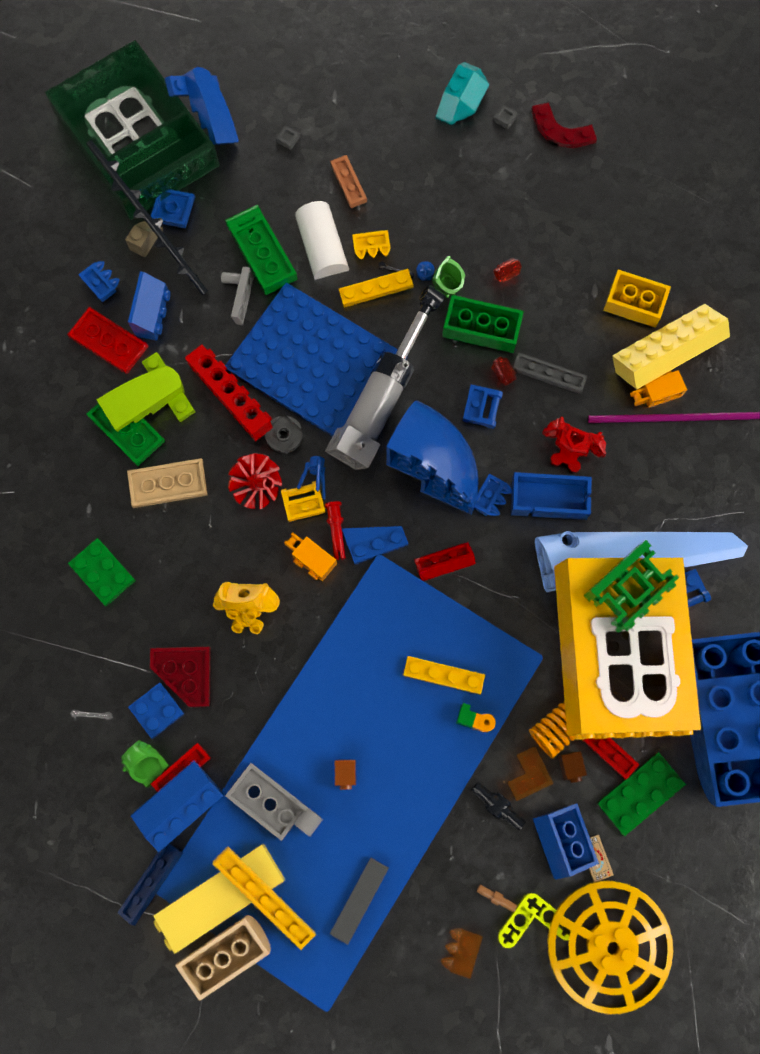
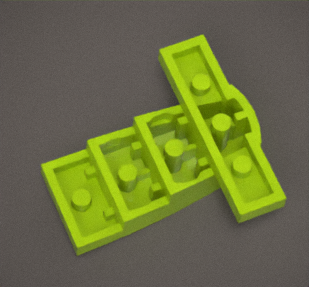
M157 352L142 361L148 373L120 385L97 399L117 432L131 422L137 423L149 413H156L166 404H169L180 422L196 413L184 394V386L179 374L173 368L166 366Z

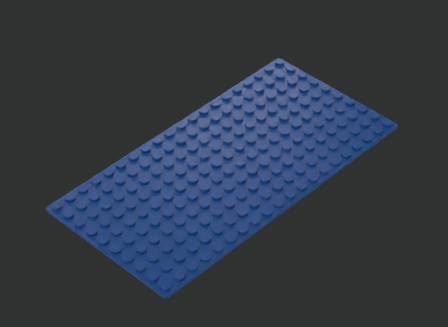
M380 554L377 555L222 790L223 796L212 805L183 849L182 856L158 890L157 895L172 904L220 872L213 865L212 861L227 847L242 858L260 845L265 844L285 878V881L272 890L315 931L316 935L300 950L253 903H250L211 929L210 932L217 936L247 915L252 916L264 930L270 944V954L256 964L323 1011H329L543 659L542 655ZM411 656L485 674L481 695L403 676L407 657ZM461 704L471 705L469 711L481 715H492L496 721L494 729L489 732H481L457 724L456 720ZM335 760H356V785H352V789L340 790V786H335ZM250 763L254 764L323 819L311 837L294 824L281 841L226 797V794ZM252 786L249 789L250 797L257 798L259 796L260 789L257 786ZM272 798L267 799L265 808L268 811L274 810L276 807L275 800ZM370 858H373L389 867L347 945L330 935V932Z

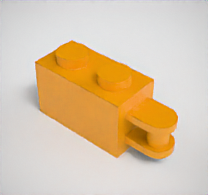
M670 370L640 387V389L631 392L630 396L634 398L635 406L646 403L648 408L683 397L687 388L679 370L674 372Z
M292 532L291 538L284 542L293 551V562L300 568L304 566L308 569V574L315 580L319 578L323 581L337 565V560L307 536L302 540ZM298 541L300 544L295 548L294 545Z

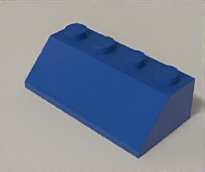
M194 760L132 813L131 818L144 837L160 852L223 795L220 788Z

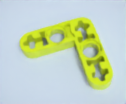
M534 893L526 894L498 933L499 943L505 948H511L516 945L534 918L550 929L551 922H545L543 914L547 910H551L555 914L557 910ZM535 897V903L540 907H542V904L545 905V907H543L540 910L538 916L536 915V913L538 912L536 908H528L529 903L527 902V900L529 898L534 899ZM522 914L525 916L526 920L523 926L515 925L514 918L516 915ZM511 923L515 929L519 930V933L516 934L513 931L511 934L512 942L507 941L504 943L502 935L504 933L509 934L512 929L508 926ZM558 927L556 935L563 940H569V935L566 933L562 935L563 930Z

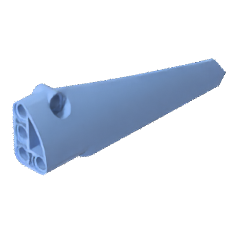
M566 531L535 538L540 573L546 592L556 591L554 566L565 559L625 558L645 540L652 545L649 549L655 552L651 558H683L684 567L743 557L748 546L732 532ZM563 537H565V538L567 539V541H568V544H567V545H565V544L563 543V541H562V538H563Z

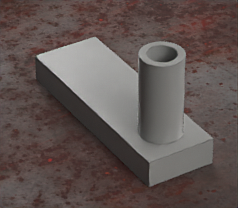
M243 267L241 274L222 272L221 274L222 283L238 284L231 314L236 325H243L254 281V274L249 267Z

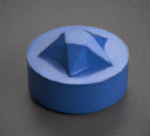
M427 261L419 263L416 270L418 278L423 281L432 279L435 271L433 264Z

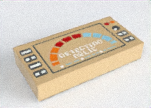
M599 835L590 837L599 864L589 868L593 882H597L614 874Z

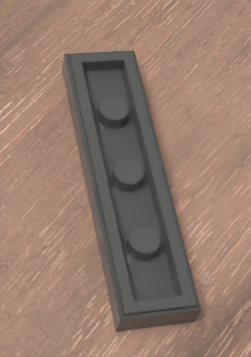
M517 352L511 369L513 372L578 394L582 393L587 379V375Z
M370 858L330 935L347 945L349 944L389 867Z

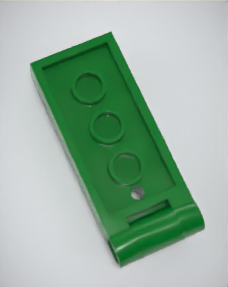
M254 205L225 219L232 237L265 295L282 288L286 283L290 284L298 280L296 271L258 205Z

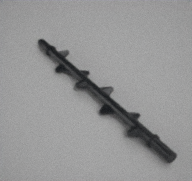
M89 140L86 145L114 180L111 190L122 191L136 209L133 217L135 219L143 218L158 237L155 247H166L179 264L177 274L187 275L202 295L206 294L208 290L199 280L198 275L192 271L182 258L184 248L174 247L160 229L163 219H152L138 200L141 192L139 190H130L116 172L119 162L108 161L105 158V154L103 155L95 143Z

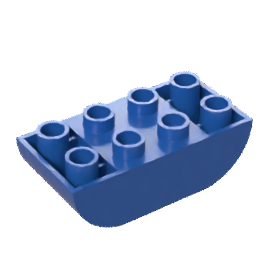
M760 632L692 639L701 730L693 731V735L690 736L695 765L703 791L709 802L715 807L760 802Z

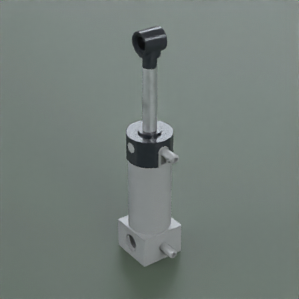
M430 284L423 290L419 298L421 307L397 353H381L345 425L336 429L325 450L326 453L355 470L369 468L381 445L376 441L414 372V367L405 359L430 312L436 310L441 305L445 294Z

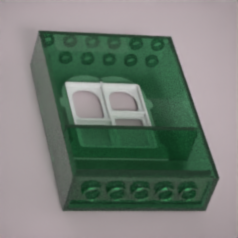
M136 40L127 43L122 48L96 61L91 66L45 92L55 115L130 220L134 218L135 207L122 191L111 190L114 180L86 145L89 140L95 143L103 155L105 154V158L108 161L119 162L116 172L130 190H139L141 192L138 200L145 210L154 206L158 196L161 195L160 201L170 196L171 193H167L168 190L179 191L220 166L214 144L179 97H169L165 78ZM126 98H135L143 106V110L130 118H125L120 112L119 105ZM103 112H110L115 115L124 128L109 139L104 138L95 125L96 117ZM145 116H150L157 125V128L139 138L132 128V124ZM127 136L131 137L133 142L116 152L112 149V145Z

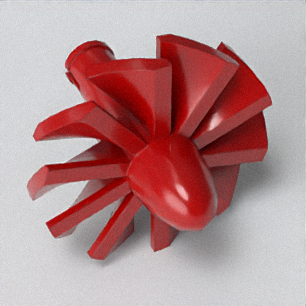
M252 453L238 458V462L228 473V475H231L228 490L231 492L244 486L247 488L233 493L235 501L240 505L248 492L251 491V495L244 504V507L255 509L256 493L258 491L259 509H262L270 502L263 490H266L271 499L275 501L278 495V487L274 486V484L282 486V480L278 472L280 470L279 466L263 454Z

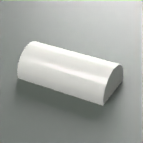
M314 201L300 207L295 217L314 280L349 271L329 204L323 201Z

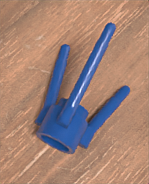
M312 456L310 457V462L305 463V469L297 489L301 488L307 472L310 470L311 474L316 475L317 492L320 490L321 478L322 500H325V459L323 457Z

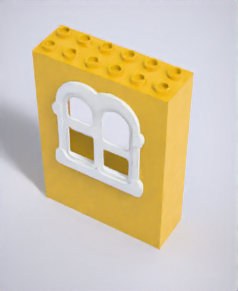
M567 558L555 565L567 736H574L575 740L590 738H640L648 736L664 737L693 735V731L701 730L683 558L649 559L662 574L671 569L672 575L677 574L679 578L674 582L676 586L667 593L665 591L661 595L663 599L654 606L651 604L648 607L650 611L641 619L637 617L634 620L636 624L627 631L629 633L631 650L629 656H609L607 654L605 634L608 631H616L617 627L613 626L611 622L617 615L605 602L596 607L593 600L588 601L583 596L624 558ZM638 558L627 570L629 571L636 567L641 573L646 571L639 563L642 558ZM632 576L622 584L634 599L644 592V589ZM651 576L648 581L655 589L650 595L662 586L666 580L664 579L662 582L657 583ZM614 580L599 595L602 596L608 592L614 599L617 598L619 595L612 588L617 581ZM625 602L620 606L627 613L622 621L626 620L639 605L631 609ZM639 631H660L664 658L663 665L643 666L641 664L638 642ZM629 664L632 666L634 694L627 702H619L611 694L608 671L610 665ZM644 674H663L665 676L666 694L660 701H652L644 694L642 676Z

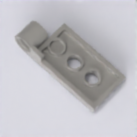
M252 763L248 765L226 794L229 800L281 841L294 824L311 837L323 820ZM252 786H257L260 789V794L257 798H252L249 795V789ZM270 798L276 802V807L272 811H268L265 808V802Z

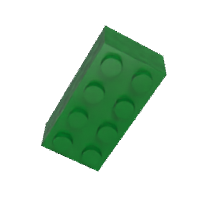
M452 295L442 337L514 353L524 311Z

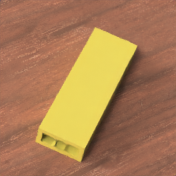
M265 844L260 845L241 858L271 889L285 881ZM219 872L155 914L154 925L159 932H163L166 937L164 942L170 951L173 950L175 954L252 902L229 879Z

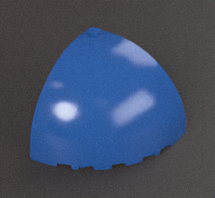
M416 400L402 417L386 447V465L421 480L420 492L472 515L479 487L478 470L473 452L461 432L446 417Z

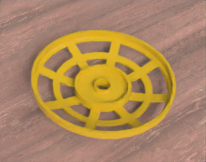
M616 881L589 883L568 895L559 905L557 912H555L552 918L547 940L551 968L563 990L582 1006L595 1012L622 1014L644 1006L662 989L672 965V936L662 911L648 895L639 889ZM616 888L630 892L627 905L615 901L601 902L597 889ZM589 893L593 906L583 911L575 922L563 917L574 901L582 895ZM638 897L643 899L655 911L662 925L651 929L645 917L635 910ZM616 908L624 910L620 922L608 921L604 909ZM596 912L600 923L592 931L582 927L583 922ZM632 915L640 921L646 932L635 936L631 929L628 928ZM560 924L571 930L568 943L570 958L557 961L555 941ZM577 934L587 939V953L576 956L575 944ZM662 934H666L668 949L664 970L654 965L656 960L655 938ZM646 941L650 943L648 962L638 957V945ZM611 942H616L618 946L614 954H610L607 950L608 944ZM591 961L598 969L593 981L585 975L580 964ZM634 965L644 969L642 975L632 984H629L626 972ZM573 967L579 978L590 987L584 999L568 985L561 973L562 969ZM650 973L661 978L649 995L639 1002H634L632 991L642 985ZM607 974L618 975L621 988H607L601 985ZM598 992L608 995L624 994L626 1006L607 1008L595 1005L592 1002Z

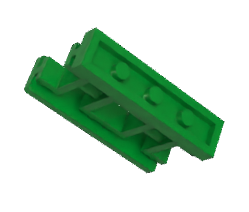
M647 540L633 549L583 595L588 601L593 600L596 607L603 602L608 605L617 615L611 624L617 627L615 630L618 633L622 630L629 631L636 624L634 620L637 617L640 619L650 611L648 607L651 604L654 606L663 599L661 595L665 591L667 593L676 586L674 582L679 578L677 574L672 575L671 569L662 574L649 560L655 552L649 549L652 545ZM643 554L644 557L639 563L646 571L641 573L636 567L628 571L627 568ZM631 576L644 589V592L636 599L622 586ZM652 576L657 583L665 579L666 582L650 595L655 587L648 579ZM614 580L617 581L612 586L613 590L619 595L617 598L614 599L608 592L602 596L599 595ZM625 602L631 609L639 605L626 620L622 621L627 613L620 606Z

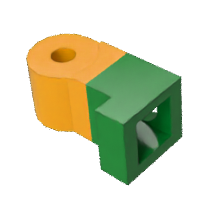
M461 704L456 720L457 724L481 732H489L494 729L496 721L492 715H481L469 711L471 705Z

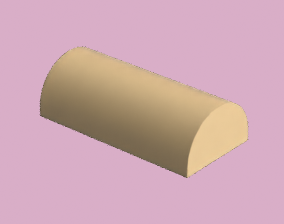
M247 915L183 958L175 966L200 1001L270 954V944L260 924L252 916Z

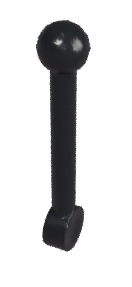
M384 262L379 263L380 270L401 271L387 266ZM409 272L411 279H413L414 274L412 272Z

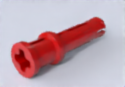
M340 501L328 502L324 505L328 513L326 521L331 529L334 558L338 561V553L340 552L341 560H344L346 556L341 527L344 519L341 517L340 512L342 503Z

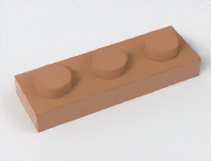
M347 155L330 161L350 208L366 203L367 198Z

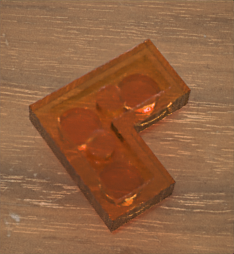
M536 746L517 755L525 774L507 782L516 801L553 784Z

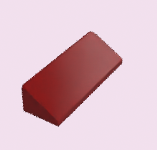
M468 542L414 559L422 581L463 569L476 563L474 553Z

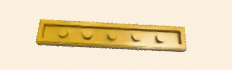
M229 847L212 861L213 865L300 950L316 935L315 931Z

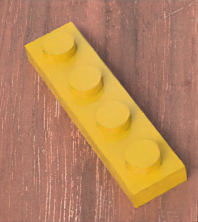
M409 269L339 288V292L345 308L413 288V282Z
M411 656L407 657L403 674L405 677L481 695L485 674Z

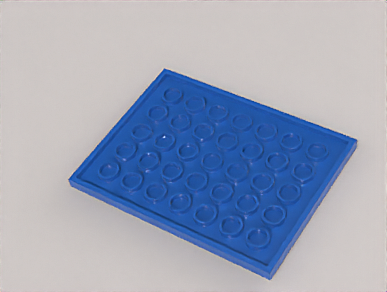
M286 283L225 366L227 372L232 373L235 377L333 437L336 429L345 425L381 353L390 352L396 354L398 349Z

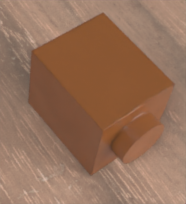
M335 760V786H340V790L352 789V785H356V760Z

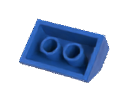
M141 271L128 323L136 337L157 341L158 336L162 333L163 325L161 323L162 319L166 316L165 306L166 301L170 300V291L166 283Z
M577 803L533 818L554 880L571 877L599 864Z

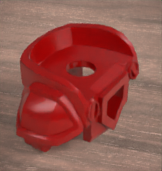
M562 416L551 421L542 431L545 437H557L555 445L560 449V453H555L551 456V464L555 467L562 463L567 464L570 473H577L581 469V464L577 459L578 457H586L589 450L598 458H604L606 455V442L602 435L603 432L599 431L594 434L572 427L564 422V417Z

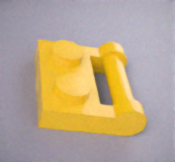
M313 481L312 484L301 486L300 489H281L288 522L326 513L320 490L316 491V481ZM312 491L315 492V495L289 501V497Z

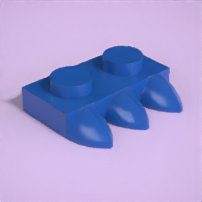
M104 261L95 262L78 274L101 302H104L116 292L115 289L120 280L119 278L109 280L112 270L102 271Z
M489 474L478 492L474 509L485 516L500 515L498 508L494 504L505 505L506 500L500 493L511 494V487L506 482Z

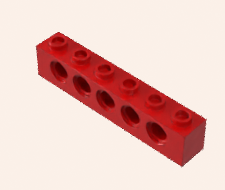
M203 344L185 357L189 367L256 442L273 428L270 422L272 420L271 416L266 411L262 412L259 409L261 406L255 398L251 400L247 389L243 385L240 387L237 384L238 380L232 373H227L226 366L221 360L218 362L215 359L216 355L210 348L206 349ZM245 402L244 405L238 406L239 403ZM256 415L255 418L249 419L250 416Z

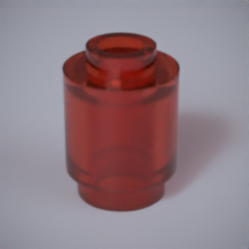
M510 258L497 265L493 271L499 282H506L519 275L522 266L519 260Z
M499 357L493 361L491 368L500 383L506 386L517 379L515 376L516 372L508 358Z

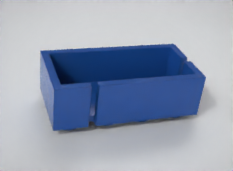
M514 472L512 477L511 515L528 516L529 513H532V517L587 520L591 515V497L589 496L591 495L592 477Z

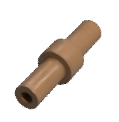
M481 884L476 891L490 899V902L496 906L501 905L512 912L517 907L515 903L504 898L503 894L497 891L493 892Z

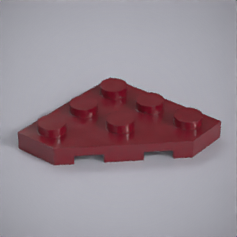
M210 647L150 648V669L188 707H210Z

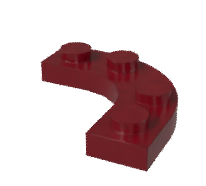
M549 102L532 106V114L536 126L546 140H551L564 148H577L596 143L597 138L592 125L565 128L556 122Z

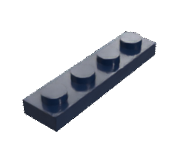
M169 843L156 854L117 912L130 925H136L182 856L183 852L172 843Z

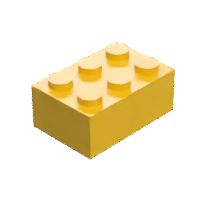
M618 270L603 311L656 328L661 319L671 286Z

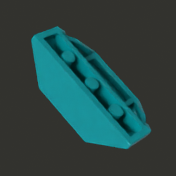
M466 62L458 65L443 93L436 119L452 125L456 121L475 114L489 87V83L480 68Z

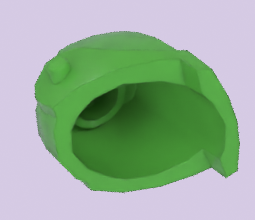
M448 256L436 270L432 284L448 298L462 289L465 273L461 266Z
M140 740L129 747L121 757V762L124 765L122 770L124 772L127 771L135 781L144 784L146 787H150L151 783L169 768L164 758L150 744Z

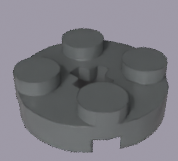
M279 416L270 421L273 428L265 436L267 444L272 450L285 455L300 446L303 433L301 425L296 419L290 416ZM288 431V437L280 438V432Z

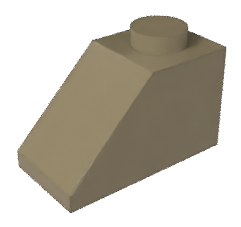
M143 221L133 226L125 241L131 251L146 257L158 237L146 221Z

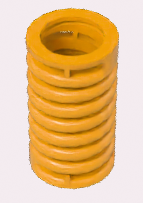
M565 700L557 708H554L552 713H548L546 718H542L540 723H536L535 726L529 729V733L535 742L551 758H554L560 750L562 751L564 745L568 746L570 740H575L574 736H567Z

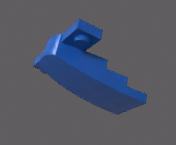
M196 67L182 76H168L165 78L169 97L189 96L192 113L198 112L201 128L208 130L211 145L239 142L231 114L220 91L217 76H212L204 68Z

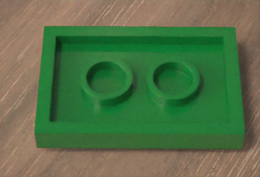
M98 538L68 563L105 606L109 605L136 581Z

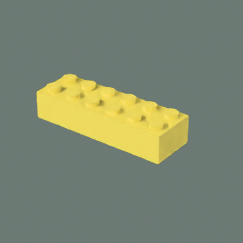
M703 304L612 355L615 373L635 389H639L729 338L728 318L708 305Z

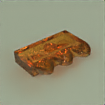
M455 928L449 932L458 943L454 942L445 945L447 951L454 957H445L441 959V963L450 972L470 979L483 936L465 929Z

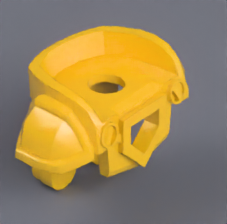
M224 582L214 596L213 607L219 611L225 609L227 617L234 620L231 627L233 632L241 633L245 627H250L249 629L252 633L259 634L264 624L256 618L260 617L261 612L277 610L280 600L267 583L237 584Z

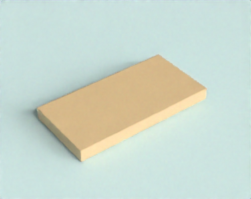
M202 458L127 471L133 508L208 496Z

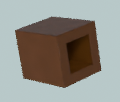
M581 751L558 756L564 780L570 779V783L582 781L583 776H587Z

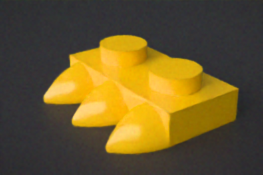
M388 230L352 234L354 252L361 260L367 252L373 258H375L378 251H381L384 256L389 254L390 241Z

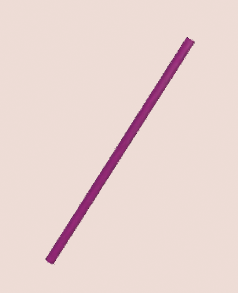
M760 412L588 416V423L760 419Z

